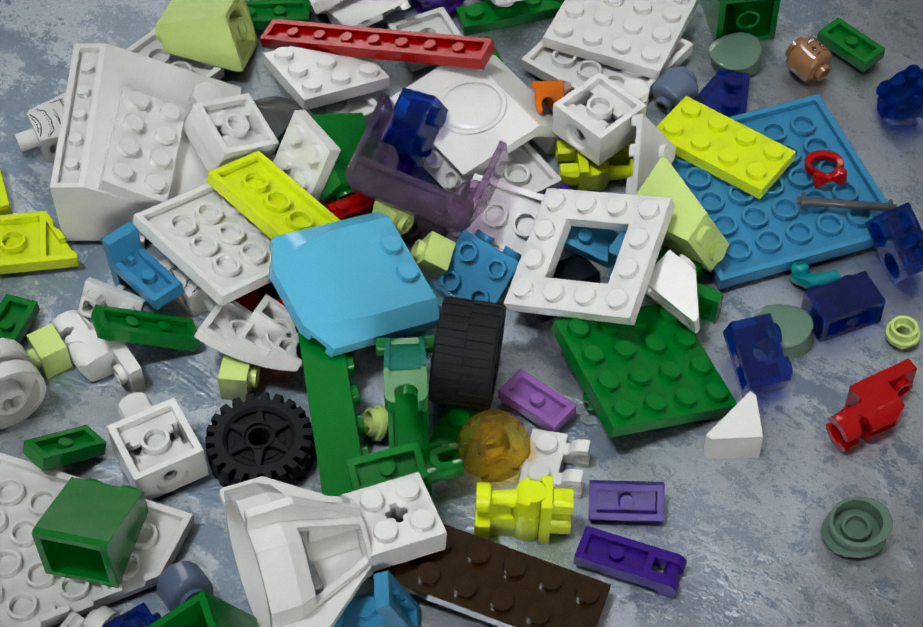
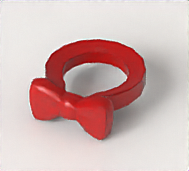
M818 150L806 156L804 168L808 174L813 176L812 181L815 188L822 187L827 182H835L839 185L845 184L847 170L844 169V159L839 154L828 150ZM817 160H829L837 166L833 172L824 173L814 168L811 164Z

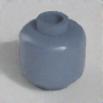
M683 66L667 68L652 87L654 103L664 113H670L685 96L695 99L699 91L697 77Z
M179 561L171 564L162 572L156 584L157 594L169 611H172L203 590L213 595L212 583L201 568L191 561Z

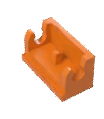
M564 80L531 82V88L535 89V107L538 113H543V102L551 109L555 102L571 92V83Z

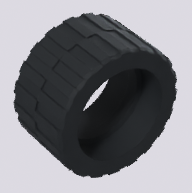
M446 296L444 298L432 352L428 392L431 402L485 411L491 408L503 342L506 316L504 304Z

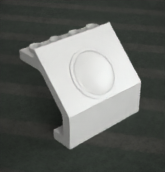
M496 55L490 57L484 70L442 65L390 97L395 105L384 123L387 129L400 132L406 137L410 144L411 154L456 202L465 201L474 173L482 175L489 165L532 139L546 154H555L556 140H563L552 132L553 111L543 102V113H538L535 107V93ZM410 127L426 130L431 134L426 136L411 130ZM407 134L428 137L425 138L428 140L420 142L419 139L408 137Z

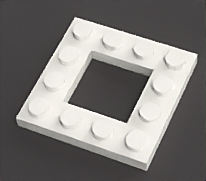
M547 188L503 304L508 311L635 325L675 208L672 198ZM571 226L627 231L608 284L553 278Z

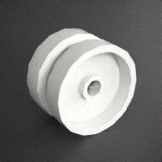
M0 338V429H4L25 420L36 411L44 400L47 387L44 378L37 367L31 363L30 357L23 346L14 339Z

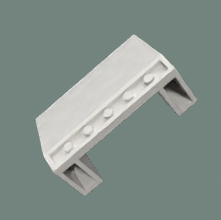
M107 43L74 44L50 183V190L60 228L66 241H99L127 222L133 223L134 214L150 208L98 189L120 95L124 86L186 108L184 122L192 109V105L188 101L189 97L199 82L209 81L215 83L223 97L242 94V88ZM183 129L168 200L207 183L208 171ZM138 231L139 237H145L141 232Z

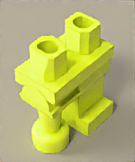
M556 140V161H573V163H559L558 173L563 180L562 185L567 183V185H577V190L588 191L589 189L600 192L607 187L609 181L627 179L629 176H633V158L629 157L630 144L598 166L566 141Z
M542 476L541 482L530 480V477L524 478L515 489L492 490V485L489 482H477L474 535L489 540V536H514L526 542L538 538L537 544H549L550 534L570 535L571 515H573L574 488L553 487V476Z

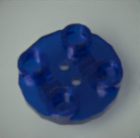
M916 64L909 65L905 70L898 72L889 80H884L878 85L876 89V94L878 95L877 112L881 119L891 125L909 123L912 126H917V118L921 117L923 119V69Z

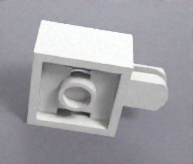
M598 72L553 104L552 132L599 166L636 139V128L631 126L632 114L643 113L646 116L650 89L644 81L636 78H631L619 86L601 72Z
M209 81L199 82L194 87L193 93L188 100L192 105V109L183 124V131L208 172L258 150L266 157L273 155L279 145V141L249 93L223 97L217 85Z
M141 392L130 393L121 399L118 404L120 420L107 425V430L113 452L132 487L143 491L145 499L153 500L209 475L204 450L175 397L153 406L149 397Z

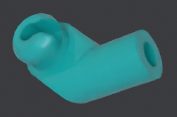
M804 261L794 262L790 266L791 273L789 276L792 282L809 291L817 292L841 285V277L837 270L814 274L809 272V265Z

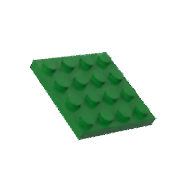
M659 304L640 307L635 325L578 318L555 320L551 331L610 438L722 417L737 405V402L695 333Z

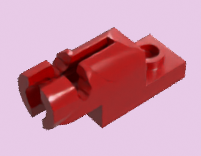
M909 358L850 386L844 408L835 415L828 417L827 419L830 423L825 424L827 433L838 450L844 452L859 445L858 438H862L864 441L871 440L873 436L896 426L900 422L905 406L901 397L905 396L912 389L917 367Z

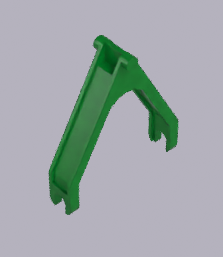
M433 335L410 338H376L377 356L384 355L385 409L388 412L389 448L419 441L420 445L429 443L426 353L433 352ZM431 484L426 485L428 493L432 499Z

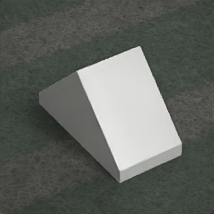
M750 391L706 434L702 456L708 460L759 458L763 442V431L756 394Z

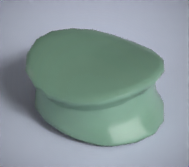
M744 32L732 33L720 37L710 44L708 51L711 65L716 72L724 77L742 79L754 75L761 68L762 47L759 39L752 34Z
M774 304L766 305L754 314L752 325L756 333L757 343L763 351L776 357L789 359L804 356L811 350L814 343L812 333L814 324L812 317L807 311L791 305Z
M866 497L847 498L836 503L824 519L821 529L822 538L828 548L838 555L852 558L873 556L882 551L885 546L886 539L893 528V518L889 510L875 499Z

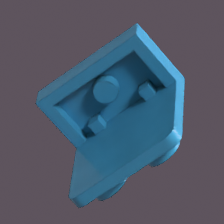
M463 229L456 240L448 271L441 275L440 278H434L431 287L444 297L453 296L499 303L514 277L521 254L508 246H505L503 251L492 245L495 238L480 229H477L475 234Z

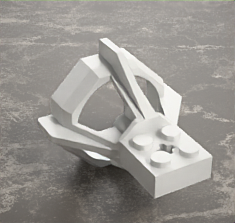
M419 472L341 494V496H327L264 476L220 489V499L225 509L226 527L240 583L259 627H334L366 578L373 575L374 571L439 552L446 548L447 531ZM321 588L324 589L318 595L315 594V592L320 590Z

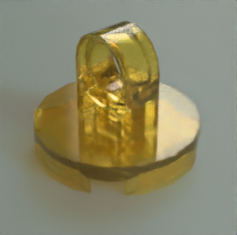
M500 409L484 410L470 417L461 427L457 437V454L459 459H462L465 471L480 477L484 482H503L517 475L520 471L519 467L525 462L526 457L527 459L529 458L531 453L530 437L522 421L512 413Z

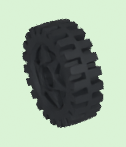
M261 392L260 399H255L254 393L246 394L247 401L242 402L240 397L232 399L233 408L225 404L220 408L221 415L215 413L211 418L212 425L208 424L206 430V453L212 474L215 479L219 480L222 487L261 476L295 486V479L302 482L306 477V471H310L312 459H314L315 455L311 422L309 417H306L301 406L297 408L295 401L290 398L284 402L283 395L275 394L273 400H270L269 392Z

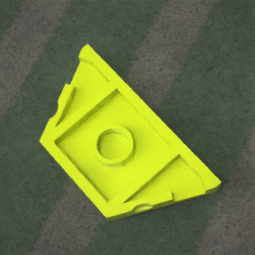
M47 211L0 215V274L79 267L77 253L75 250H71L65 236L59 228L55 227L54 221Z

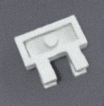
M533 428L519 482L530 477V480L541 482L542 476H553V487L574 488V498L581 499L584 490V482H582L584 470L567 469L563 473L561 471L563 463L589 469L591 440L576 439L569 443L568 434Z

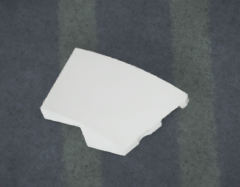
M343 0L331 10L322 11L318 14H327L331 24L367 27L383 20L386 15L393 11H404L411 6L408 0ZM311 5V10H312L313 14H314V15H318V14L315 13V11H314V9H313V7H312V5Z
M265 294L254 312H251L235 300L223 306L216 304L194 335L198 340L228 356L257 366L297 372L302 364V359L297 357L296 347L299 343V336L295 329L296 325L286 307Z

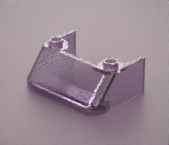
M382 93L346 168L345 177L349 187L358 194L450 232L457 233L466 230L487 208L509 161L506 143L499 141L481 181H466L461 184L456 194L397 170L399 156L396 149L392 145L382 142L394 116L389 95Z

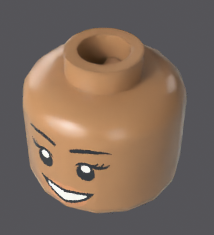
M798 37L786 50L787 68L803 82L809 83L816 79L821 81L832 69L830 66L832 60L831 51L815 37Z

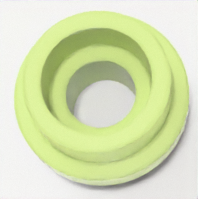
M905 315L893 318L885 329L887 341L891 345L902 349L914 347L919 342L921 335L918 323L913 318Z
M383 405L367 408L363 414L365 436L370 437L373 441H381L385 435L389 434L388 413Z

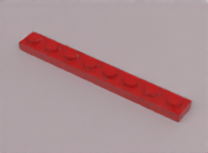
M272 19L259 38L262 47L269 49L294 46L342 56L483 70L495 50L492 38Z

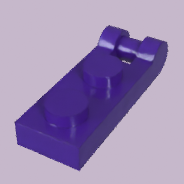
M590 526L585 527L574 556V564L655 589L657 593L665 597H674L679 587L678 575L683 574L687 564V560L680 554ZM654 565L662 567L664 572L654 571Z

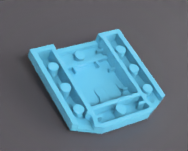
M377 211L272 237L269 245V251H271L269 278L299 333L308 340L315 338L326 347L325 353L330 357L375 345L376 338H400L437 327L439 319L437 297L389 216Z

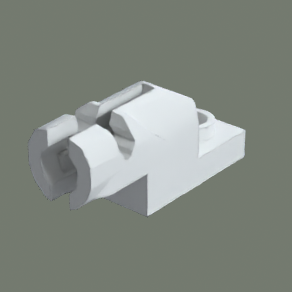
M78 310L66 311L53 320L52 324L66 344L71 360L83 376L95 382L114 374L120 385L127 384L132 393L147 389L142 368L124 342L97 338L94 325L85 316L79 314Z

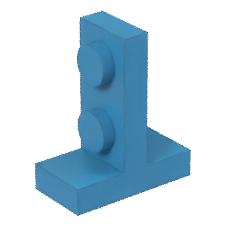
M130 221L101 238L116 287L121 284L126 286L127 289L133 288L156 311L184 293L183 284L142 247L138 229Z
M571 226L564 248L608 268L607 279L610 280L627 231H619L618 233L608 229Z
M387 570L373 574L374 592L353 597L334 625V627H420L419 604Z

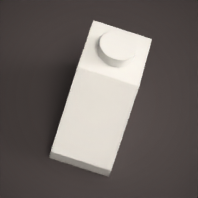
M669 249L655 264L646 294L696 334L700 330L696 266L685 255L681 254L678 257Z

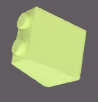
M171 0L155 26L156 37L162 43L165 53L236 72L245 69L259 42L246 0Z
M662 156L636 195L672 198L675 208L661 248L665 249L667 247L675 253L683 254L703 264L704 269L712 272L716 264L724 258L730 244L669 160Z

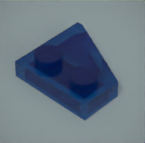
M718 71L694 100L727 117L746 113L750 74Z

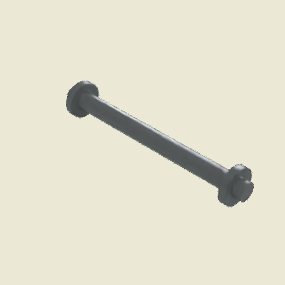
M802 192L801 196H797L796 204L800 205V209H804L805 205L885 211L887 216H892V212L897 210V204H893L892 199H889L888 203L805 197V192Z

